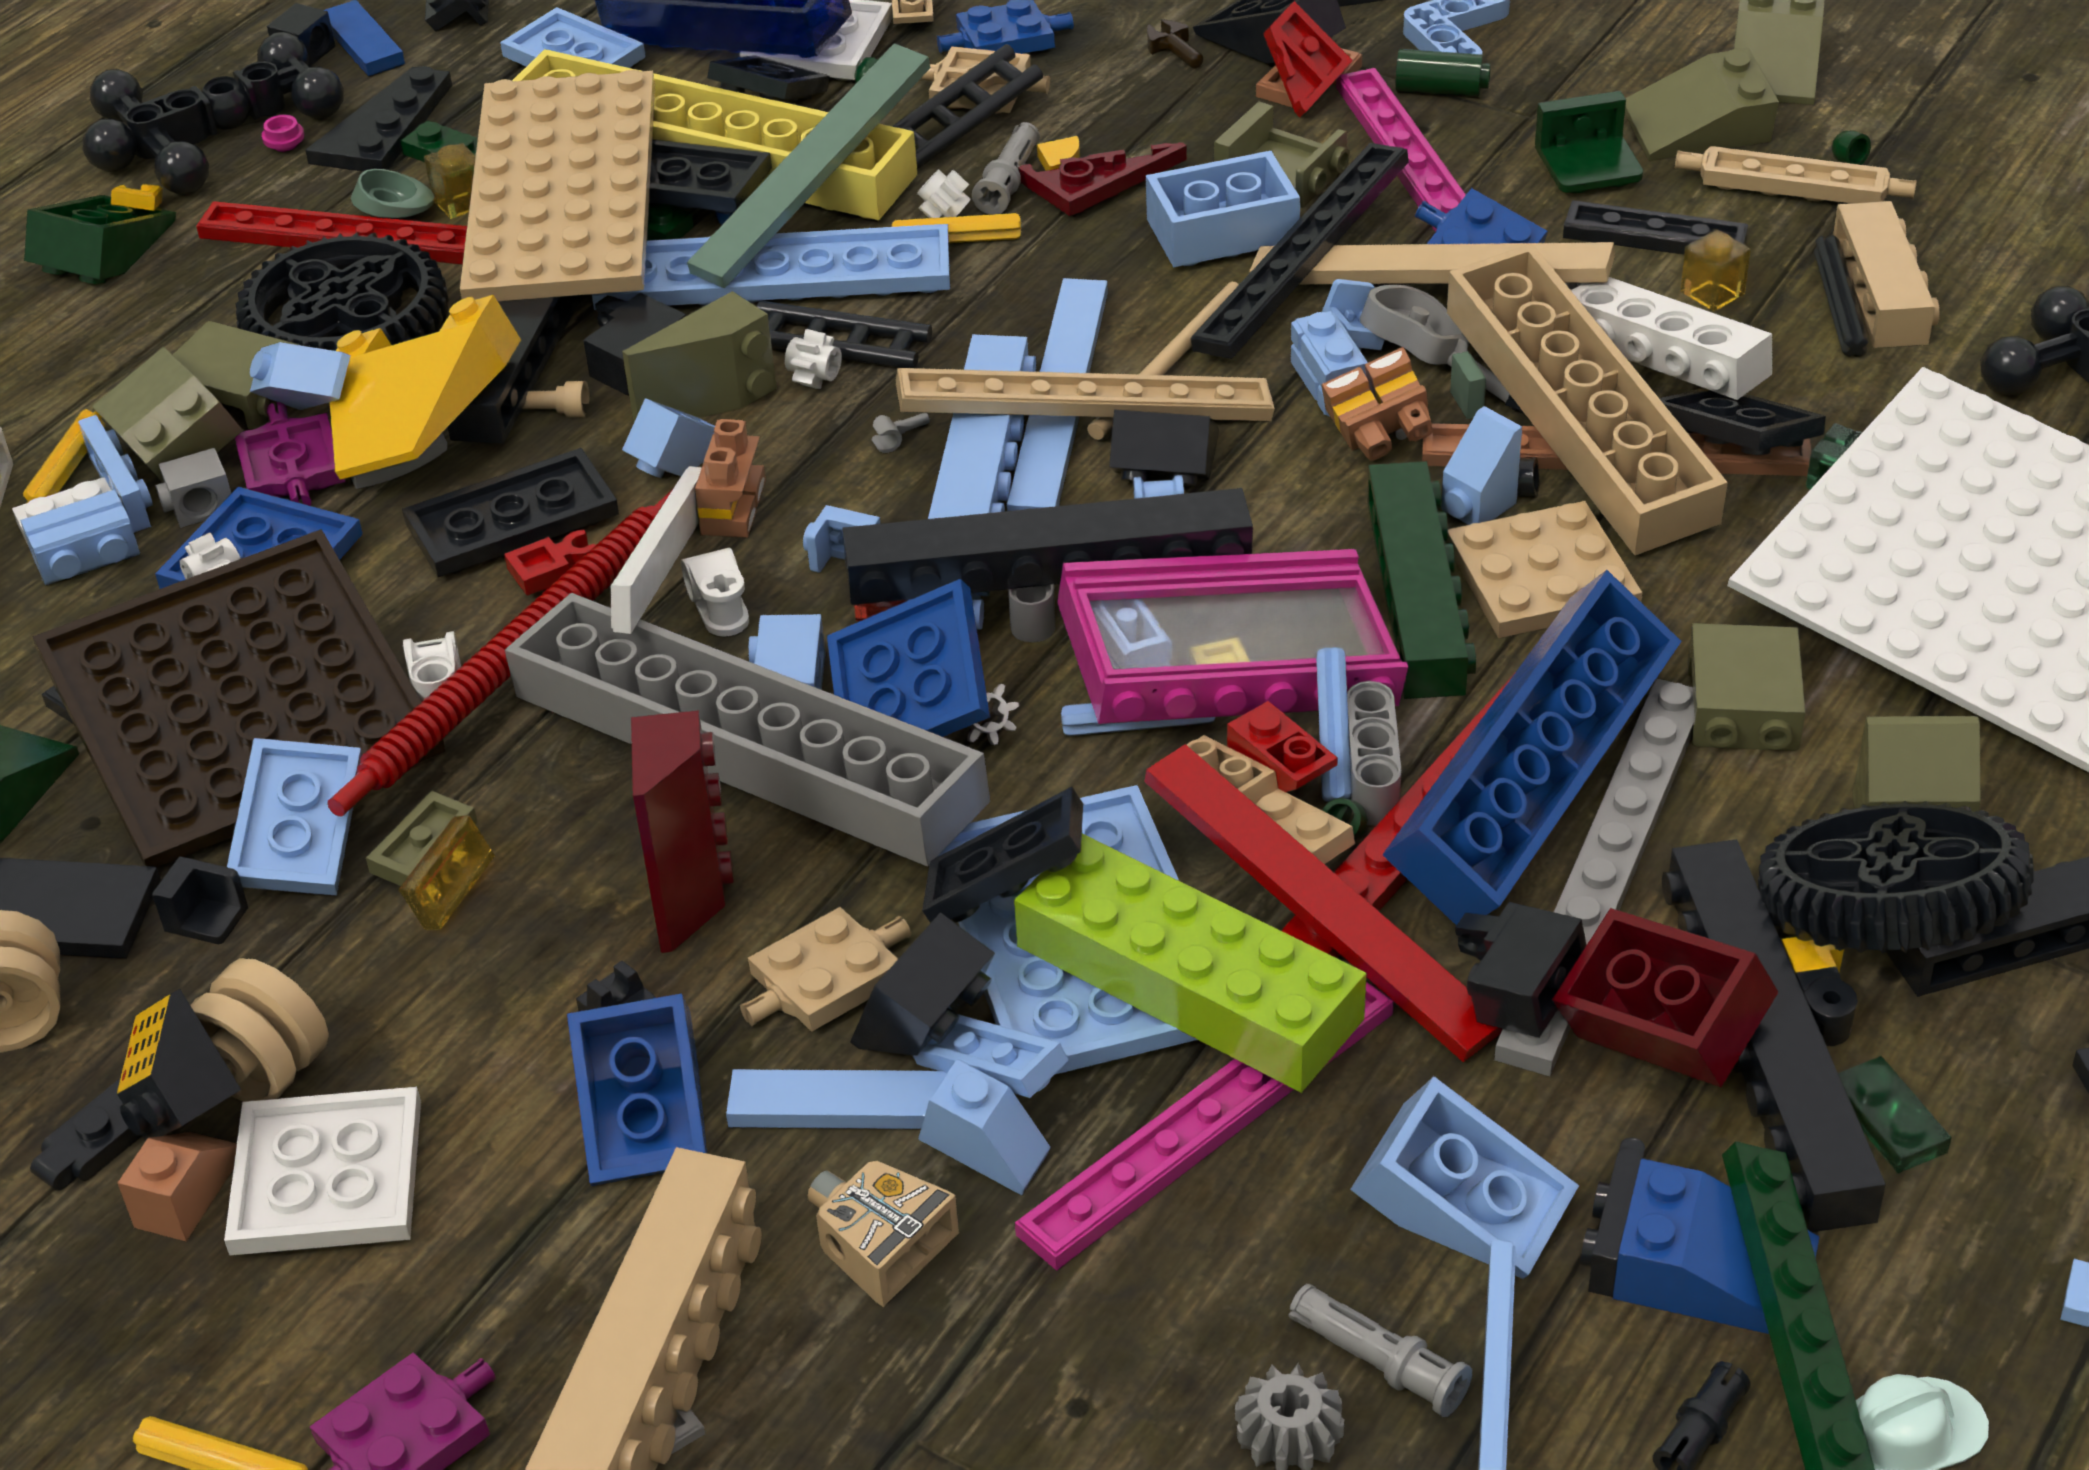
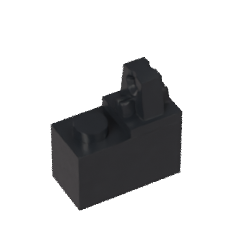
M642 293L637 294L629 301L607 295L595 303V308L598 312L597 320L601 328L583 340L589 377L629 396L622 351L686 317V314Z
M1512 902L1507 904L1500 916L1465 913L1456 925L1455 933L1458 936L1460 952L1476 957L1481 961L1472 967L1467 980V991L1472 997L1477 1022L1540 1038L1558 1010L1552 999L1587 945L1582 919Z

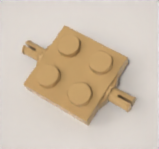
M951 46L947 56L939 63H936V65L930 64L931 68L920 79L933 81L929 89V99L995 51ZM1015 53L1016 57L1009 62L1021 72L1031 66L1029 54ZM994 73L978 85L992 95L1008 82ZM1043 76L1040 81L1026 91L1048 94L1050 76ZM963 95L947 108L973 109L977 105ZM1017 97L995 114L1002 112L1010 113Z
M838 907L748 957L750 972L767 991L740 1005L744 1019L753 1026L779 1010L797 1017L811 1032L869 999L875 984L898 960L888 948L911 936L909 925L905 919L897 916L876 930H869L862 927L841 907Z

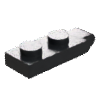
M120 1079L45 1138L41 1146L42 1153L31 1163V1173L53 1189L59 1191L67 1187L76 1178L82 1181L91 1179L142 1137V1135H135L121 1116L120 1106L122 1102L117 1095Z
M1630 1137L1621 1142L1610 1183L1599 1181L1592 1217L1601 1219L1599 1230L1587 1228L1580 1260L1581 1265L1591 1267L1588 1292L1613 1297L1619 1249L1641 1158L1644 1159L1645 1145L1637 1138Z

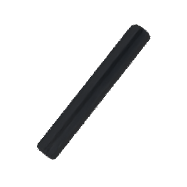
M1821 235L1815 240L1817 247L1814 249L1840 346L1844 355L1850 357L1856 354L1861 357L1867 352L1866 345L1869 340L1841 244L1834 235L1827 238Z

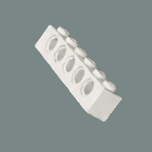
M1611 277L1608 278L1606 283H1565L1629 361L1736 400L1772 375V333Z

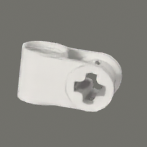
M731 548L681 559L682 574L691 601L695 602L706 629L716 636L724 637L736 635L746 629L749 624V615L741 598L745 590L744 579L738 569Z
M454 631L446 632L445 638L416 643L411 638L403 640L409 679L422 702L461 667Z

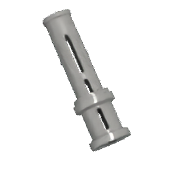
M1022 122L1020 127L1016 125L998 159L991 161L985 167L982 174L983 179L979 180L972 190V200L980 211L994 215L1001 214L1007 209L1010 195L1017 191L1021 183L1018 167L1026 163L1031 151L1040 139V133L1034 125L1027 122ZM988 189L986 196L983 198L985 191Z
M1312 1284L1302 1286L1293 1298L1290 1305V1310L1292 1311L1289 1313L1291 1320L1298 1322L1308 1329L1310 1328L1335 1345L1375 1366L1378 1370L1384 1372V1378L1390 1387L1397 1391H1402L1406 1388L1433 1404V1411L1441 1417H1448L1452 1414L1465 1397L1472 1379V1368L1466 1363L1457 1362L1453 1364L1428 1350L1426 1341L1418 1336H1405L1402 1338L1390 1332L1375 1321L1329 1297L1328 1294L1317 1289Z

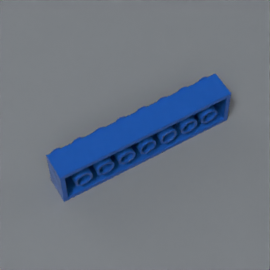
M1605 570L1570 597L1382 855L1455 925L1459 923L1465 913L1487 915L1500 907L1682 641L1608 570Z

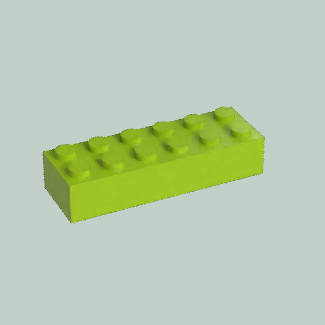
M1083 833L1081 852L1077 854V857L1071 864L1057 872L1046 870L1040 873L1014 900L1017 947L1300 1093L1304 1091L1364 1021L1366 972Z

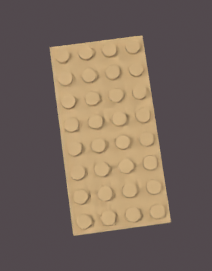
M626 70L621 73L601 75L585 73L575 77L562 78L544 76L536 80L523 81L503 79L494 83L484 84L460 283L462 299L473 297L476 300L494 295L497 301L644 290L655 99L653 70Z

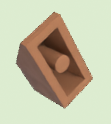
M193 1132L148 1138L118 1181V1186L134 1228L187 1241L233 1171L237 1144Z

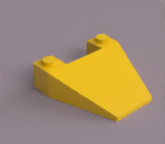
M494 295L476 300L473 297H467L458 301L450 308V315L440 331L391 345L382 329L378 328L361 333L360 330L352 331L344 335L337 342L338 348L336 351L351 355L340 399L330 402L335 473L340 480L417 459L507 365L521 339Z

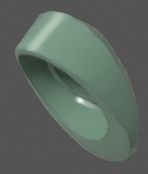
M386 169L365 170L359 175L351 195L353 205L362 212L373 217L403 219L428 210L435 200L432 190L422 182Z

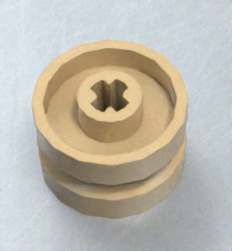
M0 910V1053L25 1048L44 1038L57 1023L60 1011V984L58 981L60 949L54 933L38 919L17 911Z
M239 958L229 964L211 983L210 993L201 995L190 1005L241 1088L232 1097L243 1102L278 1099L294 1082L296 1071L307 1067L327 1045L329 1033L326 1022L314 1001L292 979L278 969L256 959Z

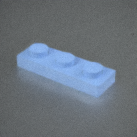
M97 415L79 420L78 423L89 458L100 477H105L110 489L116 490L129 517L133 532L151 527L146 512L147 507L153 506L151 496L143 479L138 480L129 455H123L115 431L113 429L105 431Z
M959 1015L960 1017L956 1025L940 1044L931 1039L917 1056L913 1055L917 1065L948 1073L956 1059H959L1009 1086L1013 1093L1031 1098L1036 1092L1045 1088L1050 1082L1051 1077L1069 1061L1060 1042Z

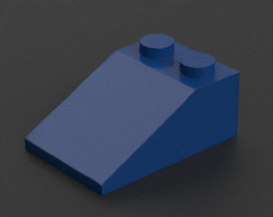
M683 994L568 1013V1026L590 1185L594 1186L664 1173L676 1147L707 1153L699 1067L691 1012Z
M1641 1158L1618 1254L1613 1299L1769 1334L1730 1186L1703 1171ZM1808 1230L1816 1258L1819 1236Z

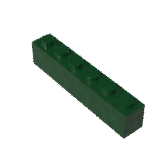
M1427 461L1368 465L1367 504L1392 638L1402 662H1407L1408 665L1403 687L1404 699L1466 695L1467 674L1476 673V653L1474 643H1465L1469 636L1468 614L1466 609H1458L1462 601L1461 581L1459 576H1451L1455 568L1453 544H1444V541H1447L1448 525L1446 512L1437 511L1441 508L1439 480L1431 481Z

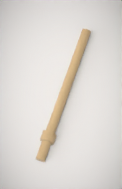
M1233 281L1229 282L1138 375H1164L1192 347L1190 340L1192 335L1239 284ZM1096 417L1087 428L1090 436L1097 440L1102 439L1113 428V417Z

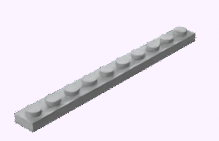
M1655 679L1554 910L1555 913L1582 919L1586 944H1588L1610 908L1620 911L1690 743L1694 723L1693 687ZM1558 1009L1540 1038L1503 1029L1496 1043L1495 1061L1551 1076L1571 1027Z

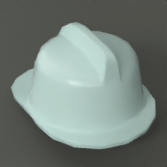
M1896 1374L1881 1378L1868 1387L1866 1393L1856 1400L1859 1417L1863 1425L1875 1470H1941L1965 1462L1980 1453L1988 1439L1989 1420L1982 1405L1967 1390L1948 1380L1932 1377L1917 1378L1911 1375Z

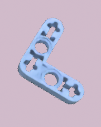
M1432 0L1408 8L1404 12L1403 34L1419 50L1482 54L1481 48L1462 31L1507 17L1510 0Z

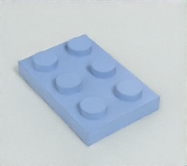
M558 7L500 42L503 57L526 67L544 49L630 68L646 57L644 43Z
M254 738L227 864L228 868L235 869L238 872L242 887L337 896L353 807L344 816L340 817L330 811L327 801L357 775V767L360 765V758L362 756L361 748Z

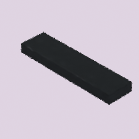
M1574 200L1571 202L1564 223L1563 238L1595 243L1614 242V245L1740 262L1747 238L1748 224Z

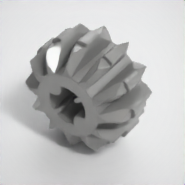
M1299 1363L1293 1368L1291 1374H1282L1271 1365L1266 1373V1380L1250 1376L1249 1382L1245 1386V1395L1239 1396L1238 1402L1235 1405V1420L1238 1421L1237 1439L1241 1449L1251 1450V1457L1256 1467L1273 1461L1275 1462L1276 1470H1287L1288 1465H1297L1301 1470H1311L1313 1468V1459L1329 1463L1331 1456L1334 1454L1335 1444L1340 1443V1438L1344 1435V1419L1341 1415L1342 1400L1338 1390L1327 1389V1381L1324 1378L1323 1372L1305 1378Z

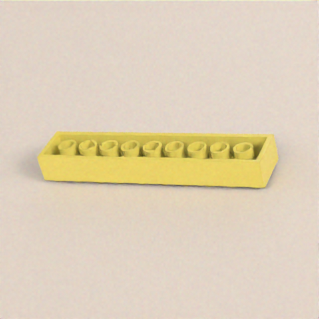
M544 49L512 81L536 80L544 76L554 78L575 77L585 73H595L597 75L613 74L636 69ZM654 74L655 99L652 139L768 152L771 157L772 169L762 182L829 113ZM878 124L805 203L819 206L826 210H836L858 215L864 219L880 220L917 176L914 131Z

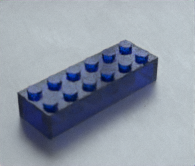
M595 0L603 27L644 44L659 45L662 48L676 46L690 47L695 50H728L731 53L746 51L760 52L768 55L788 54L798 55L801 58L817 57L852 14L849 0Z

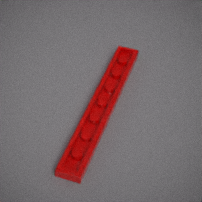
M216 201L212 202L196 225L199 238L281 247L294 246L297 248L304 246L306 240L313 243L321 241L323 236L327 239L337 238L340 233L343 237L353 236L356 232H359L361 236H369L371 233H376L378 238L392 235L394 241L406 239L408 245H419L420 250L429 252L430 258L436 260V262L462 265L467 226Z
M1186 744L1146 769L1144 782L1348 962L1366 972V977L1462 1062H1465L1501 1034L1502 1028L1477 1022L1472 997L1468 994L1466 986Z

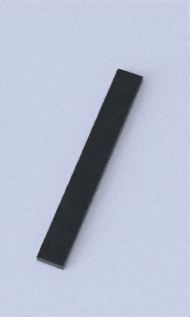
M1369 143L1192 335L1190 340L1193 351L1232 359L1409 163L1407 149Z

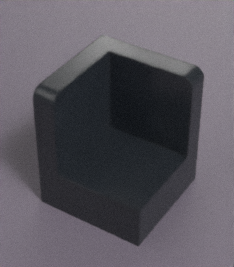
M179 856L152 893L164 932L214 944L225 942L248 909L240 877L235 869Z

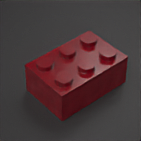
M1610 908L1552 1001L1578 1038L1722 1087L1779 992L1754 952Z

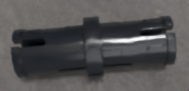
M1723 1361L1717 1362L1696 1396L1684 1400L1677 1410L1676 1425L1661 1447H1658L1652 1455L1654 1465L1658 1470H1669L1675 1460L1679 1464L1676 1470H1693L1709 1445L1718 1444L1728 1429L1726 1420L1741 1398L1751 1388V1382L1743 1370L1738 1367L1726 1385L1727 1382L1724 1379L1733 1364Z

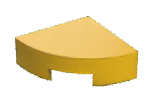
M1078 136L1037 144V156L1045 171L1059 169L1060 159L1080 158Z
M142 184L141 190L120 185L111 191V204L154 211L162 203L163 188L158 185Z

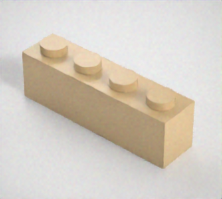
M1892 201L1838 204L1833 235L1840 241L1862 320L1873 348L1928 345L1931 328L1937 325L1939 321V303L1937 298H1931L1928 290L1927 274L1919 269L1915 245L1909 244L1906 237L1904 219L1898 218Z

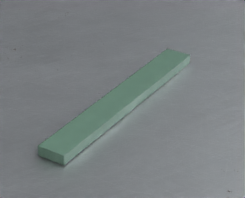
M893 44L689 259L687 265L690 274L726 288L931 68L929 57Z

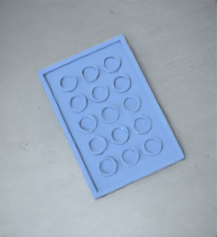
M1138 785L1080 798L1084 804L1083 834L1179 881ZM1024 811L969 823L937 857ZM1038 875L1030 878L1027 884L1017 893L1005 898L998 895L980 904L978 910L969 918L958 922L963 930L995 953L985 973L992 978V981L984 992L995 1025L1060 1042L1069 1061L1055 1074L1198 1040L1017 947L1014 900Z

